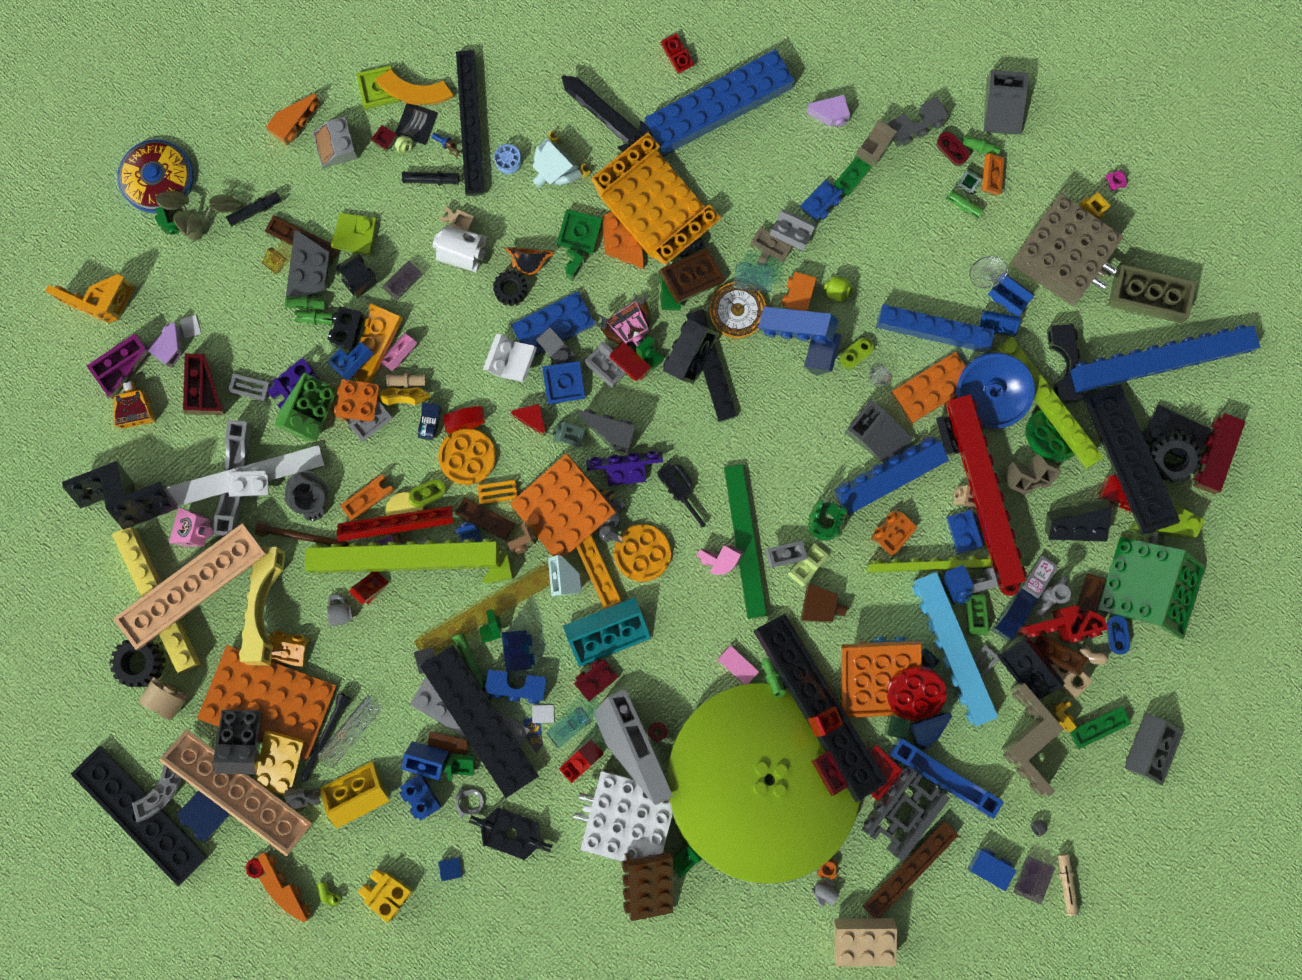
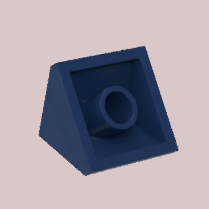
M835 334L834 342L826 341L825 344L814 340L810 341L804 367L813 375L833 371L841 334Z

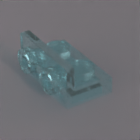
M746 262L736 264L733 288L771 292L774 268H770L768 265L751 266L750 263Z

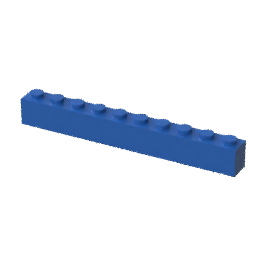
M1246 324L1235 327V330L1229 331L1228 328L1217 331L1215 335H1211V332L1200 335L1198 339L1188 337L1182 339L1180 343H1176V341L1167 342L1163 347L1153 345L1142 352L1140 349L1130 351L1129 355L1123 356V353L1111 356L1112 359L1105 360V357L1093 360L1094 363L1090 364L1087 361L1080 362L1070 371L1076 393L1252 352L1260 348L1255 327H1246Z

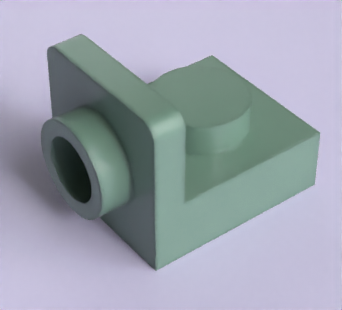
M566 422L558 423L553 430V441L581 447L585 429Z

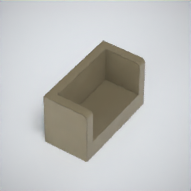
M877 120L873 130L862 146L858 148L855 156L875 167L895 138L897 131L882 121Z

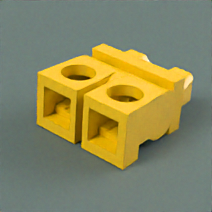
M377 868L370 876L377 883L374 889L365 883L358 893L365 899L363 903L388 923L393 920L402 908V905L405 904L415 890L405 885L390 872L385 873Z

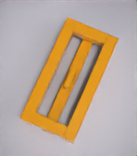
M515 480L477 485L480 505L512 501L518 496ZM512 485V488L482 492L483 489ZM513 492V496L483 500L484 496Z

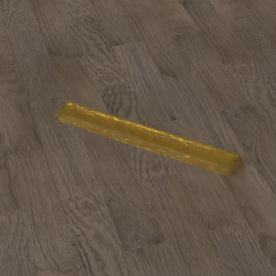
M549 564L416 639L414 643L418 650L432 647L433 651L436 652L453 642V636L462 632L465 635L488 622L487 610L493 609L495 616H498L550 586Z

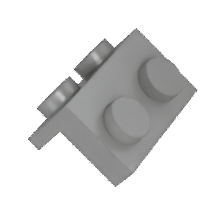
M602 341L584 363L613 388L627 373L609 358L614 349Z

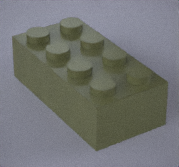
M1121 265L1114 275L1108 306L1182 324L1189 319L1197 282Z

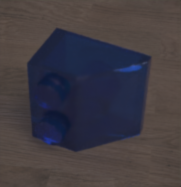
M527 630L501 632L506 672L533 670L532 665H535L534 653H530V646H533L532 634H528Z

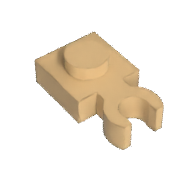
M443 207V211L447 212L448 216H439L441 222H451L450 226L467 231L470 230L475 220L474 216L458 209L454 214L448 207Z

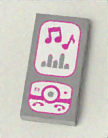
M1040 556L1021 588L1039 598L1058 566L1044 556Z

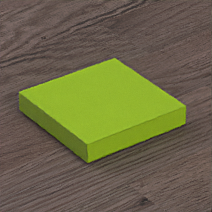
M392 65L356 73L364 110L401 102L400 99L386 93L375 81V78L390 69L394 72Z

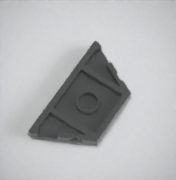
M294 230L286 296L303 297V295H307L309 297L312 294L326 291L331 253L297 230Z

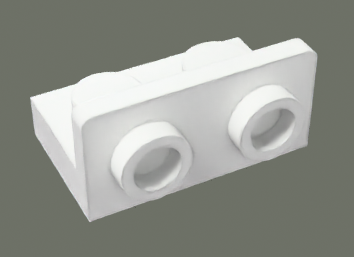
M234 468L232 472H227L229 497L269 495L268 472L263 471V468H251V471H244L243 468Z

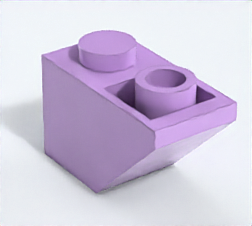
M174 322L167 324L163 328L160 337L150 344V349L148 350V352L170 368L173 367L183 354L181 330Z

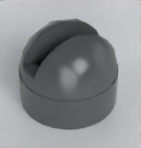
M1035 820L1030 824L1032 831L1037 837H1041L1048 830L1047 823L1044 820Z

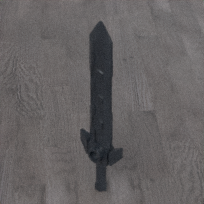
M565 75L561 77L565 91L604 123L624 143H627L617 147L622 153L648 132L647 125L643 121H640L639 130H637L635 126L611 108L578 77Z

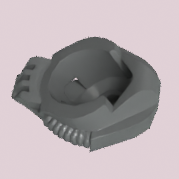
M308 470L293 474L286 483L285 502L292 511L303 514L306 520L316 521L321 519L324 514L323 506L327 502L329 495L327 483Z

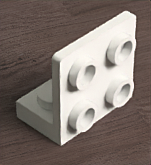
M496 334L483 369L497 377L524 382L537 347L514 342L501 334Z

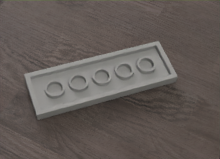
M426 677L410 705L465 737ZM496 710L521 747L530 729Z

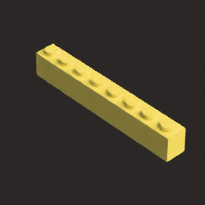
M130 527L113 533L112 537L141 597H143L162 583L158 572L136 528ZM180 619L159 634L177 673H186L201 665Z

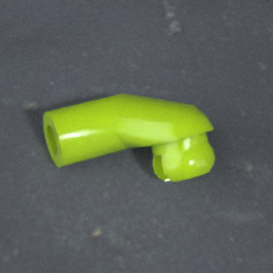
M326 881L317 884L320 900L331 907H336L341 901L340 896L328 890Z

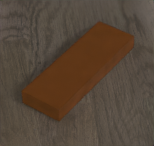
M465 497L455 513L505 541L515 526V523Z
M1041 635L1034 642L1048 662L1077 676L1082 674L1090 662L1088 657Z

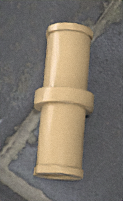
M404 373V375H387L386 383L387 387L404 386V388H408V386H425L426 378L425 374L408 375V373Z

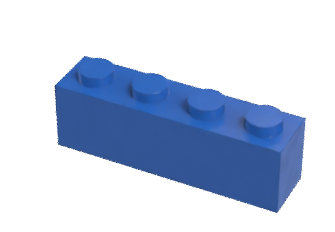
M763 307L758 329L764 332L765 336L771 338L777 335L788 340L794 337L805 342L811 339L825 344L826 341L834 342L839 320L828 313Z

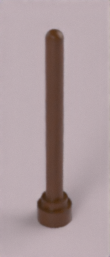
M258 520L255 529V535L262 537L272 534L325 545L342 544V547H348L347 541L338 542V539L271 527L266 521Z

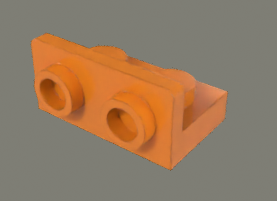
M894 510L886 516V520L882 525L874 530L870 539L878 543L890 556H894L918 527L904 513Z

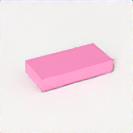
M731 645L718 658V661L744 685L749 684L759 673Z

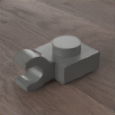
M305 788L286 790L284 794L287 805L292 809L309 807V803L312 805L321 804L319 798L321 796L320 789L305 791Z

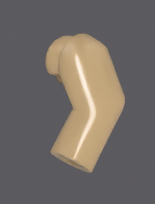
M1087 644L1079 649L1082 655L1089 658V663L1102 665L1109 659L1107 652H1092Z

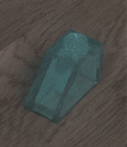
M580 706L546 732V734L555 746L559 748L589 725L592 720Z

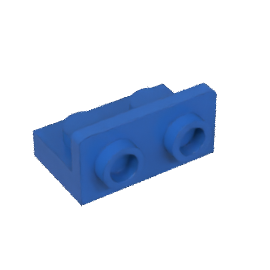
M825 180L805 200L800 208L817 223L820 218L824 220L829 215V209L833 205L835 207L839 205L843 200L842 195L844 191L842 189L838 191L829 181Z
M972 510L946 517L957 554L983 546L984 538L981 531L978 532L976 525L978 524L976 514L972 513Z

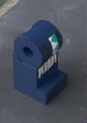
M422 402L418 438L434 441L442 408L440 405Z

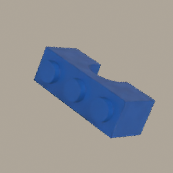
M488 670L485 693L490 694L489 698L501 699V695L509 696L508 700L518 702H520V698L528 699V703L539 704L540 701L545 700L548 678L527 675L525 685L520 689H514L508 681L509 672Z

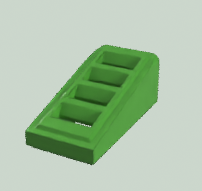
M972 594L967 602L969 636H985L989 633L986 594ZM972 602H982V605H972ZM972 610H982V612H972ZM973 618H983V620H973Z

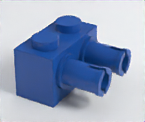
M418 775L400 786L402 790L400 795L405 802L408 801L411 805L410 812L415 819L418 818L421 821L443 807L426 778L422 775Z

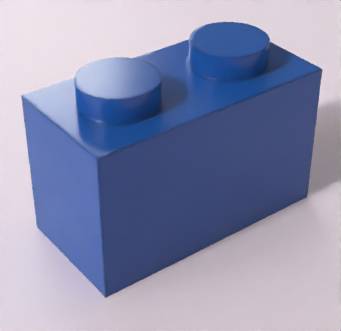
M964 565L945 572L943 585L953 605L968 602L971 598L974 584Z
M412 741L404 753L402 770L440 780L449 752Z
M987 848L983 851L977 849L967 870L1006 891L1017 871L1012 868L1013 863L1004 858L1001 861L994 857L995 853Z

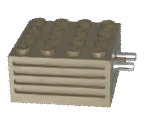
M1060 193L1010 264L1073 306L1083 296L1091 283H1094L1101 289L1106 288L1107 284L1096 276L1098 275L1103 278L1106 275L1102 267L1113 275L1117 272L1118 269L1106 261L1124 236Z

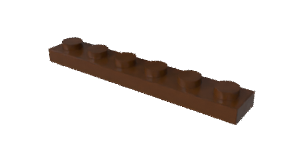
M943 820L871 895L862 907L873 918H880L959 835Z

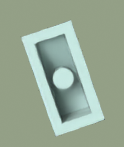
M561 555L549 557L551 595L566 596L581 593L582 582L580 574Z

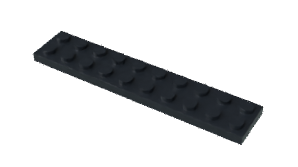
M786 614L753 631L808 724V718L836 706L843 725L824 736L817 737L825 752L830 751L848 784L847 789L855 802L862 800L887 784L886 779Z

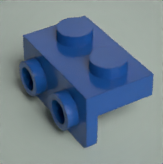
M1006 273L1001 276L988 294L994 302L1000 303L1008 312L1018 317L1034 297V293Z

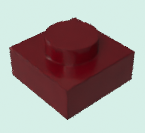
M381 125L371 140L385 151H388L398 136Z

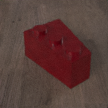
M185 353L184 413L224 415L205 354Z

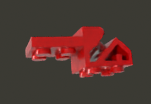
M1074 605L1052 611L1054 619L1017 628L1019 636L1025 635V637L1028 636L1029 638L1042 635V630H1044V633L1058 631L1060 641L1067 640V643H1074L1084 640L1083 636H1086L1087 639L1103 635L1102 631L1108 630L1104 617L1091 610L1079 612L1080 606Z

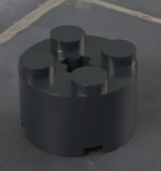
M359 253L353 254L335 267L337 274L341 273L343 275L341 280L357 299L377 284L376 275L370 267L366 269L365 261Z

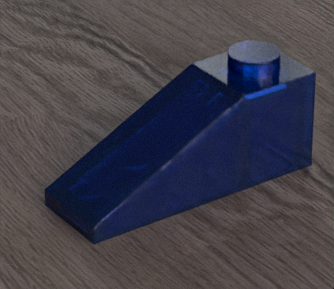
M1020 588L991 630L1006 641L1012 640L1024 624L1038 598Z

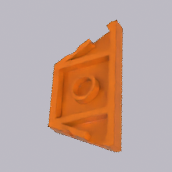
M612 211L602 216L605 255L617 258L626 264L630 263L639 269H644L642 246Z

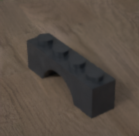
M1074 324L1051 326L1047 329L1049 349L1061 354L1066 363L1065 376L1053 385L1054 392L1062 403L1079 402L1083 399L1085 391L1076 393L1070 373L1076 367V364L1079 363L1078 359H1080V350L1076 345L1078 332L1074 329Z

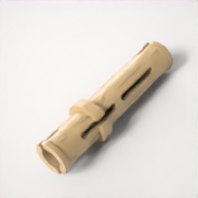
M1058 854L1060 869L1058 875L1062 881L1066 915H1078L1073 881L1075 874L1071 868L1070 854Z

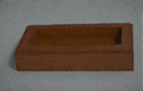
M1089 573L1086 574L1077 603L1080 606L1079 612L1091 610L1097 613L1106 579Z

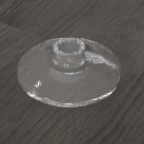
M983 257L976 261L970 269L969 276L971 282L980 288L994 287L1005 279L1007 265L1000 257Z

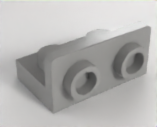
M781 210L769 235L803 251L813 233L815 224L785 210Z
M377 400L374 421L348 419L347 423L363 442L393 418Z
M993 567L983 570L984 578L972 581L974 584L972 593L997 587L1000 581L998 572L994 571Z

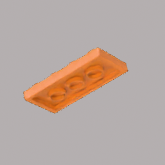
M954 352L891 392L912 424L957 396V382L962 370L965 368V364L957 352Z

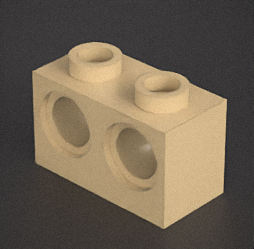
M1050 663L1065 682L1061 688L1071 698H1077L1093 682L1089 678L1090 674L1085 669L1080 676H1077L1067 670L1062 673L1058 666ZM1075 676L1079 677L1080 679V685L1078 687H1076L1073 684V678Z

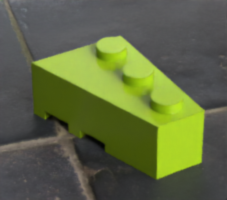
M1173 503L1180 522L1150 532H1159L1167 536L1190 540L1198 536L1205 520ZM1134 519L1129 529L1139 530L1137 523Z

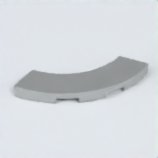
M163 764L161 778L156 787L145 797L132 803L137 823L152 817L162 810L179 788L182 777Z

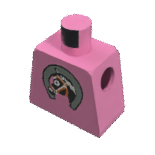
M179 507L169 543L183 547L204 546L206 539L210 538L213 534V530L210 527L211 519L194 511Z

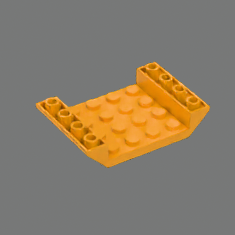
M647 132L591 177V180L601 200L649 256L666 265L722 218L710 204L706 207L660 155L658 152L659 144Z

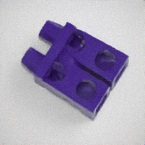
M301 358L278 378H275L272 381L274 384L267 390L274 400L280 395H283L285 398L277 404L279 409H281L303 373L321 380L304 358Z

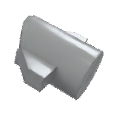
M832 880L819 882L812 890L818 905L822 908L825 903L833 906L840 892L833 888L835 882Z

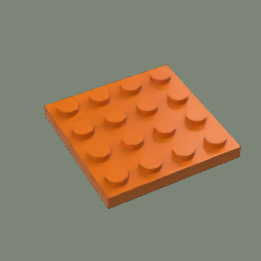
M567 453L510 503L527 526H531L534 534L551 555H561L563 558L568 556L617 513Z
M921 641L841 645L842 708L848 718L896 715L888 703V685L891 679L901 670L912 666H921Z

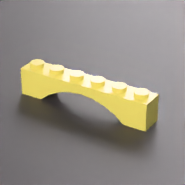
M261 547L267 555L253 565L250 575L251 584L247 595L248 606L245 612V627L242 632L243 641L239 656L240 662L247 665L270 666L273 646L265 630L264 607L271 586L283 571L286 552L278 547Z

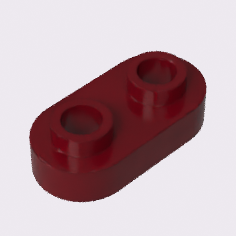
M944 132L939 135L936 142L937 148L952 164L956 166L964 165L969 158L967 148L950 132ZM946 141L949 145L945 146L943 142ZM955 155H960L961 159H957Z

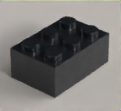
M688 318L687 322L685 321L681 327L679 338L672 345L673 350L670 356L664 361L662 371L681 381L694 384L719 333Z

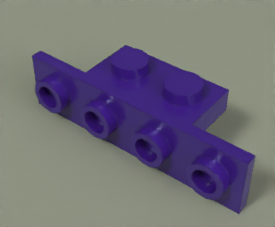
M653 450L645 454L611 455L609 458L593 457L590 460H586L587 471L606 469L608 486L646 482L644 464L663 462L662 452Z

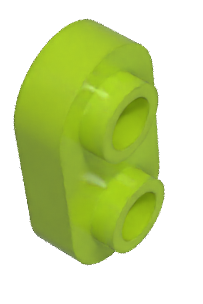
M868 338L857 340L842 352L839 359L841 366L845 369L856 367L871 355L874 350L873 342ZM866 344L868 349L863 350L861 345ZM852 356L853 361H848L846 357Z
M433 479L413 488L408 497L410 504L414 507H423L442 498L446 490L445 484L441 480ZM432 489H437L438 493L432 492ZM415 496H419L421 500H416Z

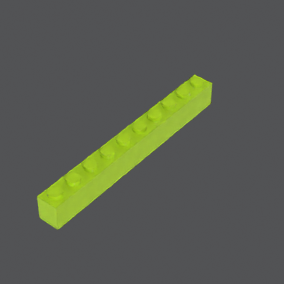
M466 539L463 540V543H456L455 540H445L442 544H437V541H425V544L408 541L406 545H399L398 542H388L387 545L380 546V543H368V546L351 543L349 547H342V544H331V547L316 544L312 545V548H305V571L310 574L500 568V544L494 542V539H483V542Z

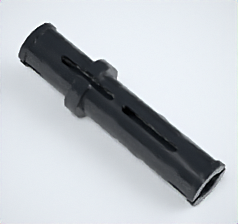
M402 171V182L404 184H437L438 186H442V184L459 185V173Z
M275 191L227 215L226 219L230 226L233 227L257 213L268 211V208L282 202L278 192Z

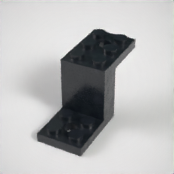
M118 461L62 482L63 489L80 509L104 500L106 510L123 530L178 509L177 502L161 481L135 491L134 482Z

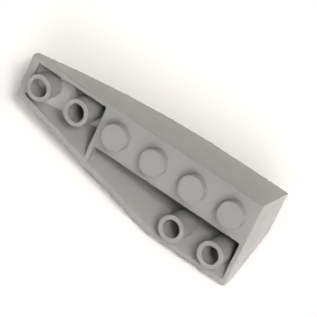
M626 689L608 696L593 713L607 747L654 805L672 798L671 790Z

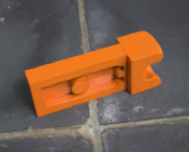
M383 474L340 505L351 521L357 519L395 491L391 486L385 489L382 488V484L386 481V477Z

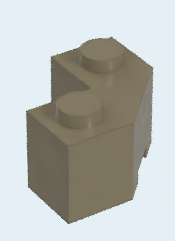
M1037 454L1028 467L1012 461L1002 474V477L1011 489L1025 495L1031 493L1032 489L1041 486L1042 488L1051 486L1062 471L1055 462L1049 461Z

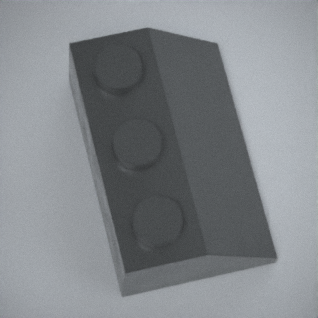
M1146 714L1141 721L1139 733L1133 741L1131 753L1126 759L1125 769L1163 786L1184 731L1167 720Z

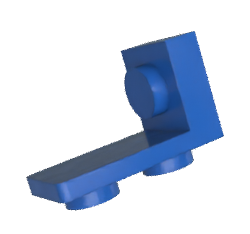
M471 522L459 525L460 528L456 529L462 543L466 539L483 542L479 528L475 524H471Z

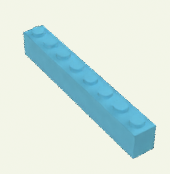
M937 572L913 581L912 590L915 596H919L921 600L919 606L923 615L927 614L929 622H927L928 628L931 633H935L937 638L934 640L938 651L942 650L944 658H942L945 668H949L952 676H950L952 685L959 690L960 694L957 696L961 705H965L967 709L965 715L969 724L973 723V726H979L998 718Z

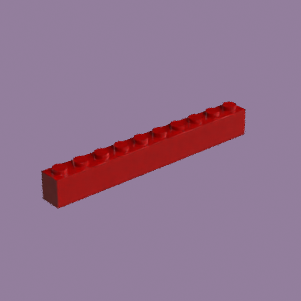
M971 395L948 400L945 405L992 566L999 575V589L1023 583L1026 581L1027 573L1019 560L1021 559V552L1014 543L1016 536L1014 530L1010 529L1009 512L1004 509V495L1002 491L999 492L997 485L999 484V478L992 468L994 465L992 455L988 454L987 451L988 440L981 431L983 424L981 418H978L976 414L977 403L975 399H972Z

